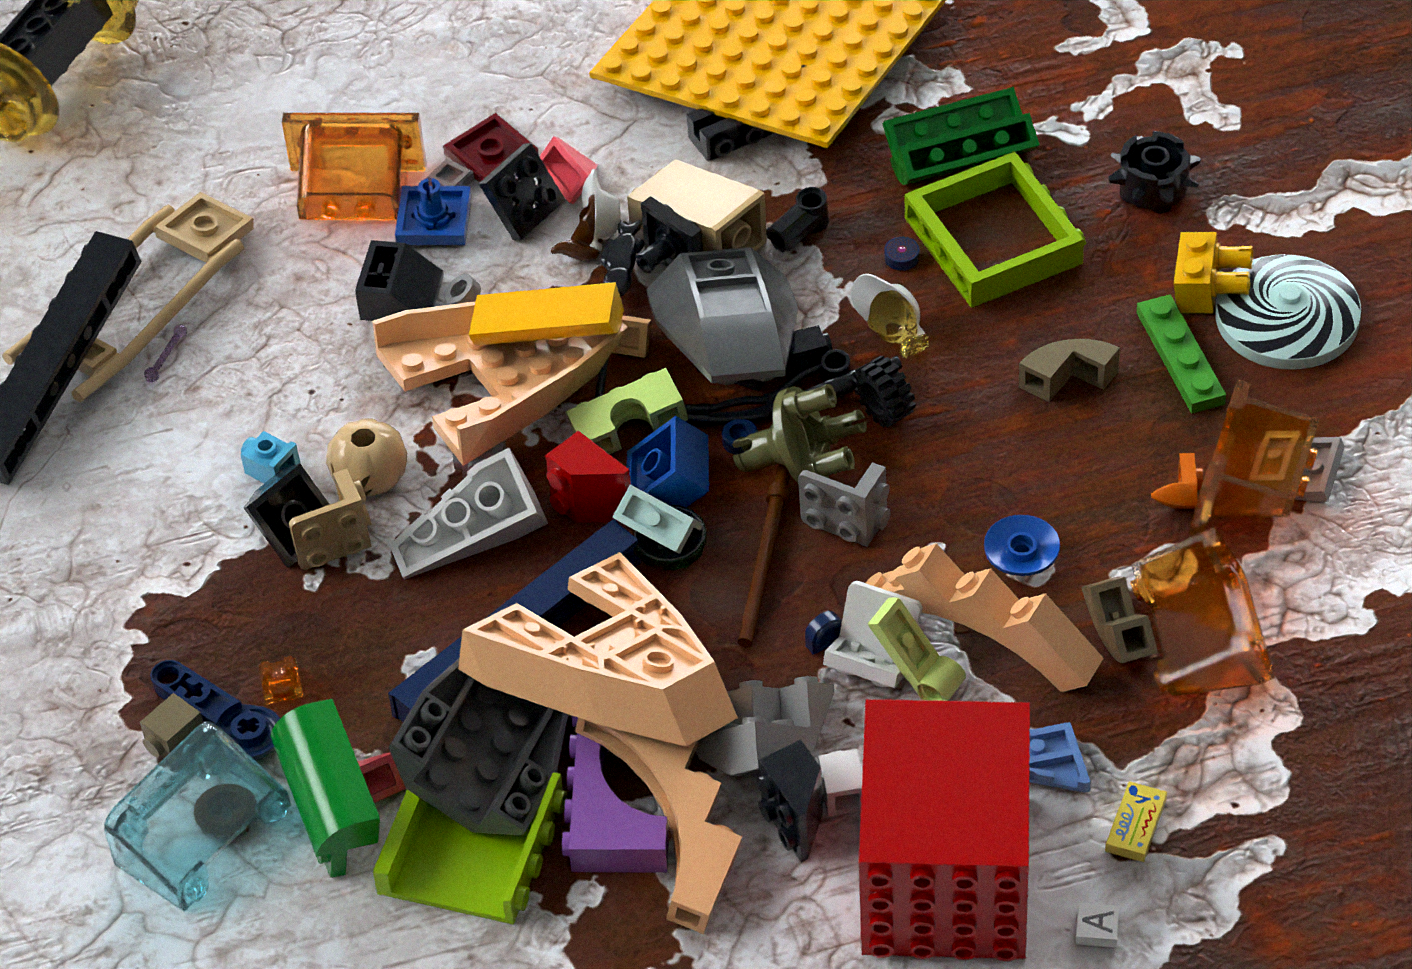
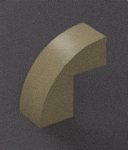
M1068 339L1042 346L1031 352L1019 363V388L1050 402L1073 375L1104 390L1119 372L1120 347L1092 339Z
M1114 577L1081 587L1094 626L1104 646L1116 661L1125 663L1158 653L1149 616L1135 614L1125 577Z

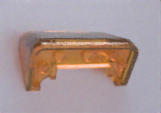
M1211 528L1131 564L1135 578L1130 581L1131 588L1139 602L1145 600L1151 608L1164 659L1158 661V669L1154 671L1156 682L1162 692L1168 691L1172 696L1256 686L1275 679L1246 574L1238 558L1215 528Z

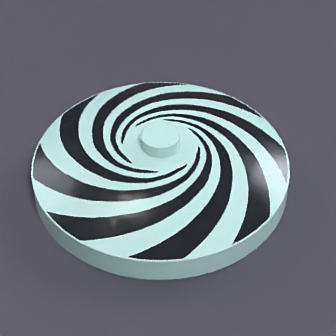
M1271 255L1254 259L1252 269L1237 268L1233 271H1249V295L1217 294L1216 323L1222 337L1240 355L1264 366L1279 369H1305L1322 365L1344 353L1353 343L1359 330L1361 304L1355 288L1335 268L1312 258L1297 255Z

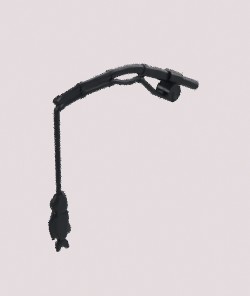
M641 219L633 224L620 221L618 224V233L620 235L614 240L610 238L601 254L600 263L607 269L603 283L616 282L620 297L625 295L631 286V273L636 261L635 256L645 245L643 239H635L634 237L642 226ZM838 349L830 350L822 356L820 363L801 370L776 390L763 394V396H743L716 404H684L688 420L685 422L691 425L709 426L726 425L730 421L737 419L757 422L773 418V406L777 394L781 390L793 387L804 378L822 371L823 382L804 390V392L830 384L835 391L836 398L854 392L856 386L852 383V379L854 378L853 372L855 370H851L850 357L846 352ZM897 355L891 357L892 364L896 363L899 366L898 370L902 369L899 357ZM609 357L598 374L596 398L604 395ZM746 404L763 405L758 408L742 411L717 412L732 406ZM630 419L632 421H638L639 423L648 424V422L642 419Z

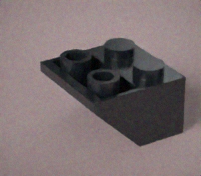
M371 240L355 289L360 320L374 321L405 310L435 307L444 277L443 270L406 243Z
M800 739L759 759L760 777L757 778V785L761 792V800L758 801V806L762 816L768 823L773 821L778 828V835L787 851L793 850L799 860L803 862L809 858L823 815L821 767Z

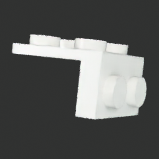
M854 581L848 587L840 635L825 651L823 665L835 668L837 672L844 675H856L871 680L873 684L880 687L895 688L904 676L867 624L888 598L899 597L919 625L922 604L918 600L860 581Z

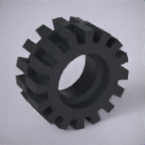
M879 356L853 372L854 378L852 383L856 386L854 389L855 394L861 398L858 401L861 406L865 405V412L868 416L872 414L875 423L879 422L880 426L889 427L914 412L913 409L916 404L913 400H915V396L909 391L912 387L910 383L905 382V374L903 372L899 373V366L896 363L892 364L890 358Z

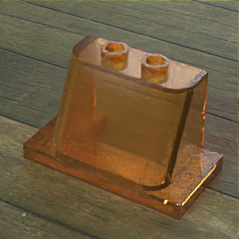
M283 113L282 128L290 170L299 171L297 192L299 220H397L402 186L407 184L408 171H425L427 161L419 113Z
M1237 379L1212 461L1209 462L1188 535L1203 539L1210 518L1289 517L1295 497L1303 498L1310 476L1303 475L1304 468L1312 470L1318 449L1311 446L1320 418L1249 398L1251 383Z

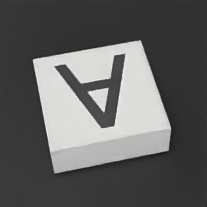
M1078 902L1075 944L1117 948L1119 905Z

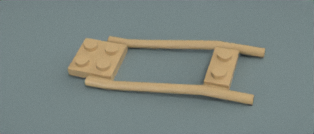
M199 192L176 211L171 205H165L144 221L127 238L133 241L137 249L154 232L156 233V238L206 262V264L120 353H117L115 347L98 338L95 339L78 368L79 371L90 377L71 392L72 397L77 402H82L126 367L220 268L244 250V245L240 239L254 229L253 218ZM32 331L2 354V358L7 364L12 365L16 357L23 352L31 338Z

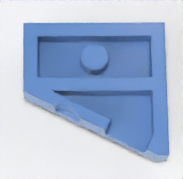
M1070 722L1030 730V783L1084 793L1090 792L1091 781Z

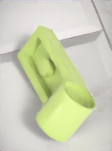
M899 597L888 598L867 624L922 700L949 701L966 679L964 669L955 660L946 656H939Z

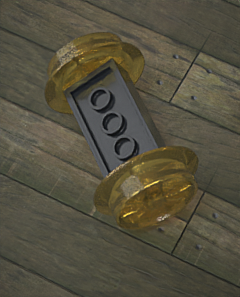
M29 0L0 34V140L19 142L26 139L29 135L45 134L56 125L60 111L52 85L68 70L69 65L86 49V45L91 40L103 44H118L127 40L136 26L135 9L139 0Z

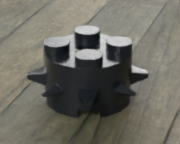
M1152 131L1151 137H1137L1135 135L1123 145L1121 153H1111L1110 155L1120 163V169L1110 175L1108 180L1110 183L1119 185L1122 200L1140 208L1150 209L1157 214L1171 211L1172 206L1178 204L1185 197L1189 186H1199V183L1189 177L1190 170L1201 163L1200 157L1188 154L1184 148V142L1170 133Z

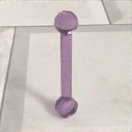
M178 324L174 327V335L154 366L144 371L146 381L152 383L159 379V369L178 340L187 334V328L183 324Z

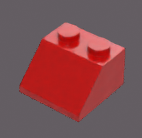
M577 431L545 455L547 464L546 476L550 488V503L558 513L566 514L576 523L610 522L614 519L612 517L629 485H631L630 471L584 434Z

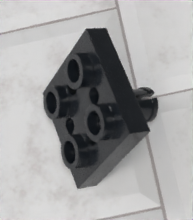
M532 143L523 144L479 183L480 188L513 241L522 240L566 200Z
M652 196L641 203L645 250L638 253L635 258H637L636 263L643 272L650 274L660 264L668 267L680 253L703 251L702 231L695 222L683 218L674 212L669 205L662 204Z

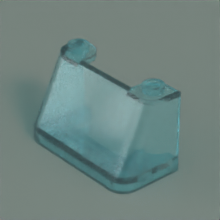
M206 721L197 726L113 807L105 820L104 832L115 866L185 912L194 902L201 900L209 888L207 866L256 817L264 824L279 821L287 813L291 802L287 790L223 729L212 722Z

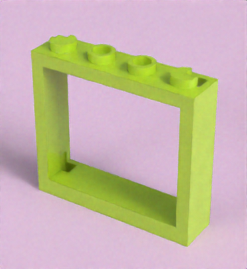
M1016 152L905 194L906 221L971 308L1083 264V248L1086 245V240L1082 231L1079 228L1075 229L1068 220L1064 208L1057 206L1051 198L1046 185L1039 183L1030 165L1024 163ZM1012 183L1057 241L979 272L935 212Z

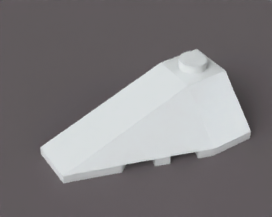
M510 448L476 463L466 472L468 475L454 489L451 490L449 488L441 496L442 500L426 515L422 514L389 545L404 579L516 540L548 524L536 494Z

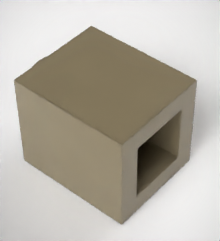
M174 693L140 722L145 748L154 757L162 756L171 764H175L206 736L201 712Z

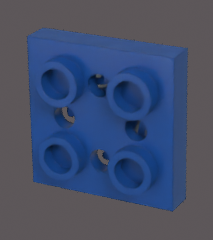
M429 178L422 180L418 186H402L395 230L396 242L406 243L407 245H465L472 197L471 187L440 186V182L432 178V186H429Z

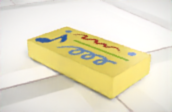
M1129 781L1109 833L1105 852L1144 862L1167 800V791Z

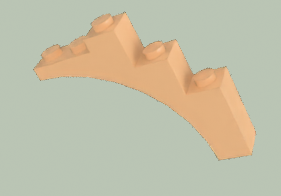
M937 543L923 548L915 547L903 557V565L884 574L876 573L866 581V584L918 600L922 604V613L936 615L963 624L994 639L1040 671L1060 692L1087 686L1104 659L1046 593L1031 598L1023 597L1019 600L991 568L977 573L969 572L964 574Z
M578 718L575 732L603 745L626 762L646 783L662 808L664 815L667 816L668 826L673 838L676 875L675 888L666 919L704 934L737 857L742 836L734 833L724 825L708 823L717 802L721 782L714 780L706 773L688 770L698 741L685 747L601 726Z

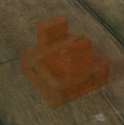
M288 656L284 657L283 661L273 663L264 661L258 666L265 704L304 697L296 658Z

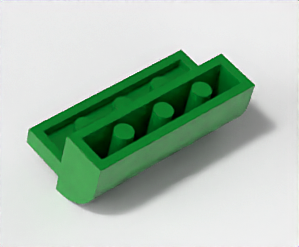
M1014 87L892 118L882 123L892 155L890 162L897 179L902 185L978 166L1012 152H1016L1017 155L1031 152L1040 145L1030 113L1022 114Z
M333 699L302 705L291 710L278 720L272 729L270 737L319 864L325 863L330 878L346 875L347 850L378 843L380 816Z

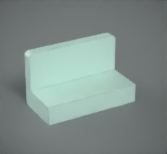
M629 485L612 517L679 554L693 528L701 530L704 525L632 485Z

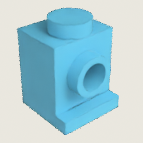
M265 431L257 438L249 437L246 439L241 448L240 455L244 473L262 483H266L283 468L301 464L296 443L292 441L286 443Z

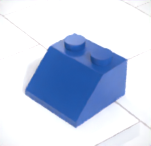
M674 416L627 451V468L630 471L631 485L669 506L682 507L684 509L697 499L702 498L709 492L708 435L679 417Z

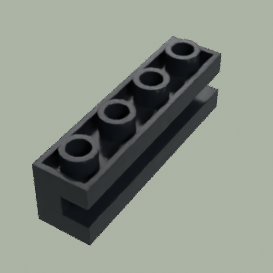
M702 108L686 114L688 138L708 162L720 156H726L734 150L754 144L760 139L774 134V132L747 125L732 118L717 116L714 112Z

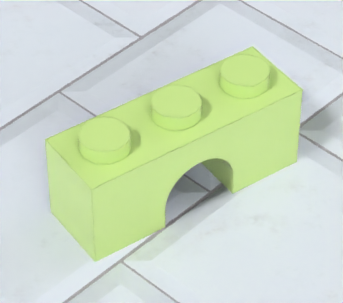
M666 368L648 373L639 380L623 387L614 388L605 395L589 402H582L575 408L566 411L573 434L580 431L608 454L622 449L617 430L627 420H645L650 424L653 431L657 430L674 416L684 421L688 420L683 399Z

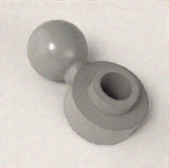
M462 274L456 277L445 291L444 298L448 302L447 305L475 302L477 295L481 293V286L469 274Z

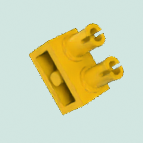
M1181 232L1174 277L1176 305L1181 313H1213L1217 294L1249 295V271L1220 272V270L1223 268L1252 269L1253 246H1221L1217 241L1216 232Z

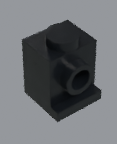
M819 325L794 331L785 374L787 380L801 370L820 363L822 356L826 352L833 350L828 333L822 334Z

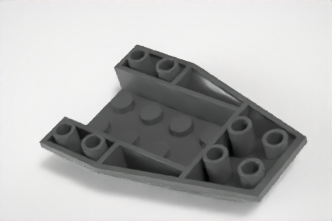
M751 247L680 253L647 288V297L656 325L711 383L731 385L739 380L750 379L765 382L773 380L775 377L785 376L797 319L798 305L787 277Z
M458 659L420 693L389 745V751L406 789L473 833L522 836L541 804L552 773L557 772L568 714L487 687L458 669Z

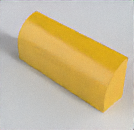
M616 282L477 295L469 337L474 345L479 346L615 334L620 330L624 307Z

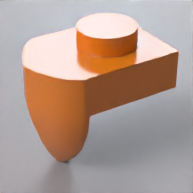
M1179 453L1178 483H1172L1151 493L1152 499L1174 509L1197 508V490H1203V469L1196 468L1194 453Z

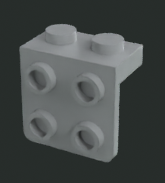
M872 462L855 488L807 470H803L798 476L800 514L802 521L814 529L825 530L840 536L848 542H855L868 547L879 529L883 530L886 527L890 518V509L887 508V497L890 487L889 484H886V467Z

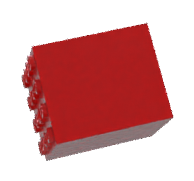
M865 699L859 842L861 955H872L877 958L913 956L918 959L954 957L959 960L993 958L1000 961L1026 959L1029 880L1030 702Z

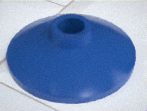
M1013 515L997 521L989 528L984 539V551L989 562L998 570L1015 576H1030L1041 573L1053 565L1059 555L1060 540L1055 529L1046 521L1030 515Z

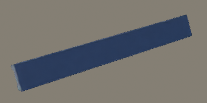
M615 519L611 520L487 617L517 603L559 628L589 604L568 591L569 577L619 552L634 567H637L641 561L634 554L633 548L639 545L638 539L620 526L618 521ZM462 636L388 693L392 716L395 719L398 718L404 722L420 693L460 658Z

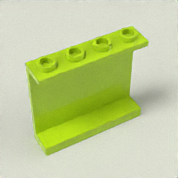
M552 773L541 804L522 836L473 833L407 790L372 871L377 894L514 925L519 910L525 911L528 905L531 879L537 878L540 874L543 861L541 853L544 845L550 846L552 843L556 814H562L565 809L567 791L562 789L561 774Z

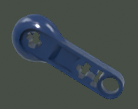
M175 660L161 661L151 670L150 677L155 693L164 700L174 693L201 712L204 726L214 732L219 745L228 756L240 761H256L265 758L275 750L270 736L273 727L280 717L273 710L263 706L241 704V701ZM176 674L179 676L173 683H160L161 678L165 675ZM186 688H188L189 693L194 696L189 698Z

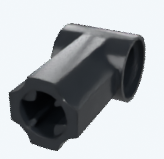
M806 187L798 192L796 204L766 229L767 238L772 242L774 248L782 253L790 251L809 233H817L826 229L829 224V212L825 191L818 187Z

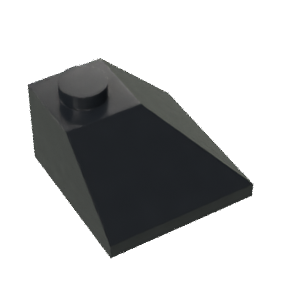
M297 464L283 468L259 487L244 506V510L288 568L298 561L289 521L294 517L330 504L302 465Z

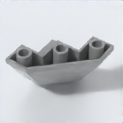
M814 676L795 678L794 685L783 688L763 687V682L757 680L739 683V689L727 692L738 718L700 739L695 751L700 760L730 776L756 777L760 776L759 759L800 739L810 753L813 752L835 692L834 684L819 683L818 678Z

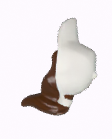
M596 169L591 170L583 185L582 202L584 208L579 214V225L570 240L559 242L552 247V254H563L580 261H593L600 255L603 242L610 239L616 233L619 222L623 221L621 219L619 199L600 188Z

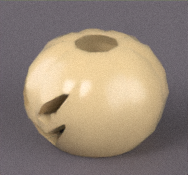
M362 418L355 422H348L336 432L327 446L326 464L333 480V473L347 468L353 482L358 480L361 482L365 496L372 497L389 491L398 483L405 473L408 453L399 431L394 427L372 418Z

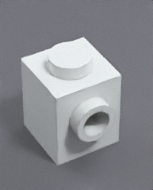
M857 749L848 751L837 750L829 754L818 755V764L821 767L822 795L828 817L861 811L862 767Z

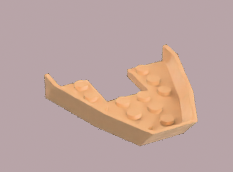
M475 302L405 310L374 320L372 324L376 355L404 391L471 370L492 397H485L480 401L459 408H452L444 413L432 416L433 428L464 466L551 412L596 376L628 328L622 321L619 332L615 334L479 346L474 345L469 337Z
M620 552L569 577L568 591L582 598L586 603L592 604L612 616V618L573 637L516 603L462 631L458 667L460 671L492 689L601 726L687 747L738 718L714 660L682 615Z

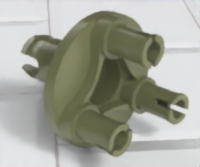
M830 384L805 392L798 387L783 389L775 398L773 424L770 428L752 433L746 437H740L733 442V447H742L744 453L733 456L734 462L742 472H752L753 470L782 464L787 467L797 483L798 476L803 470L826 478L835 473L852 470L855 467V461L850 448L845 446L830 452V445L836 444L838 439L858 433H865L867 429L866 422L855 425L851 424L853 421L865 418L861 410L857 409L851 413L834 418L828 415L821 417L820 410L833 408L837 404L835 391Z

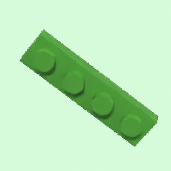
M1171 294L1137 303V315L1191 414L1225 405L1226 393Z

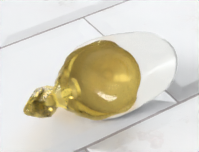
M862 274L854 281L851 289L852 304L856 311L866 320L868 326L884 342L901 344L899 353L904 358L920 353L928 347L929 337L919 325L920 310L918 303L904 286L890 284L871 274Z

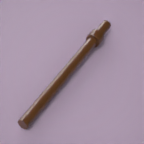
M778 464L774 483L769 486L766 501L769 506L737 643L742 647H750L753 643L783 507L788 505L791 489L788 486L791 474L787 467L782 464Z

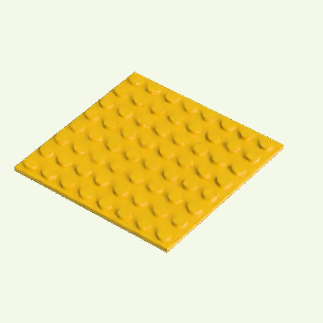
M653 0L591 69L589 76L596 80L690 108H702L714 112L717 116L732 118L747 125L828 148L946 0Z

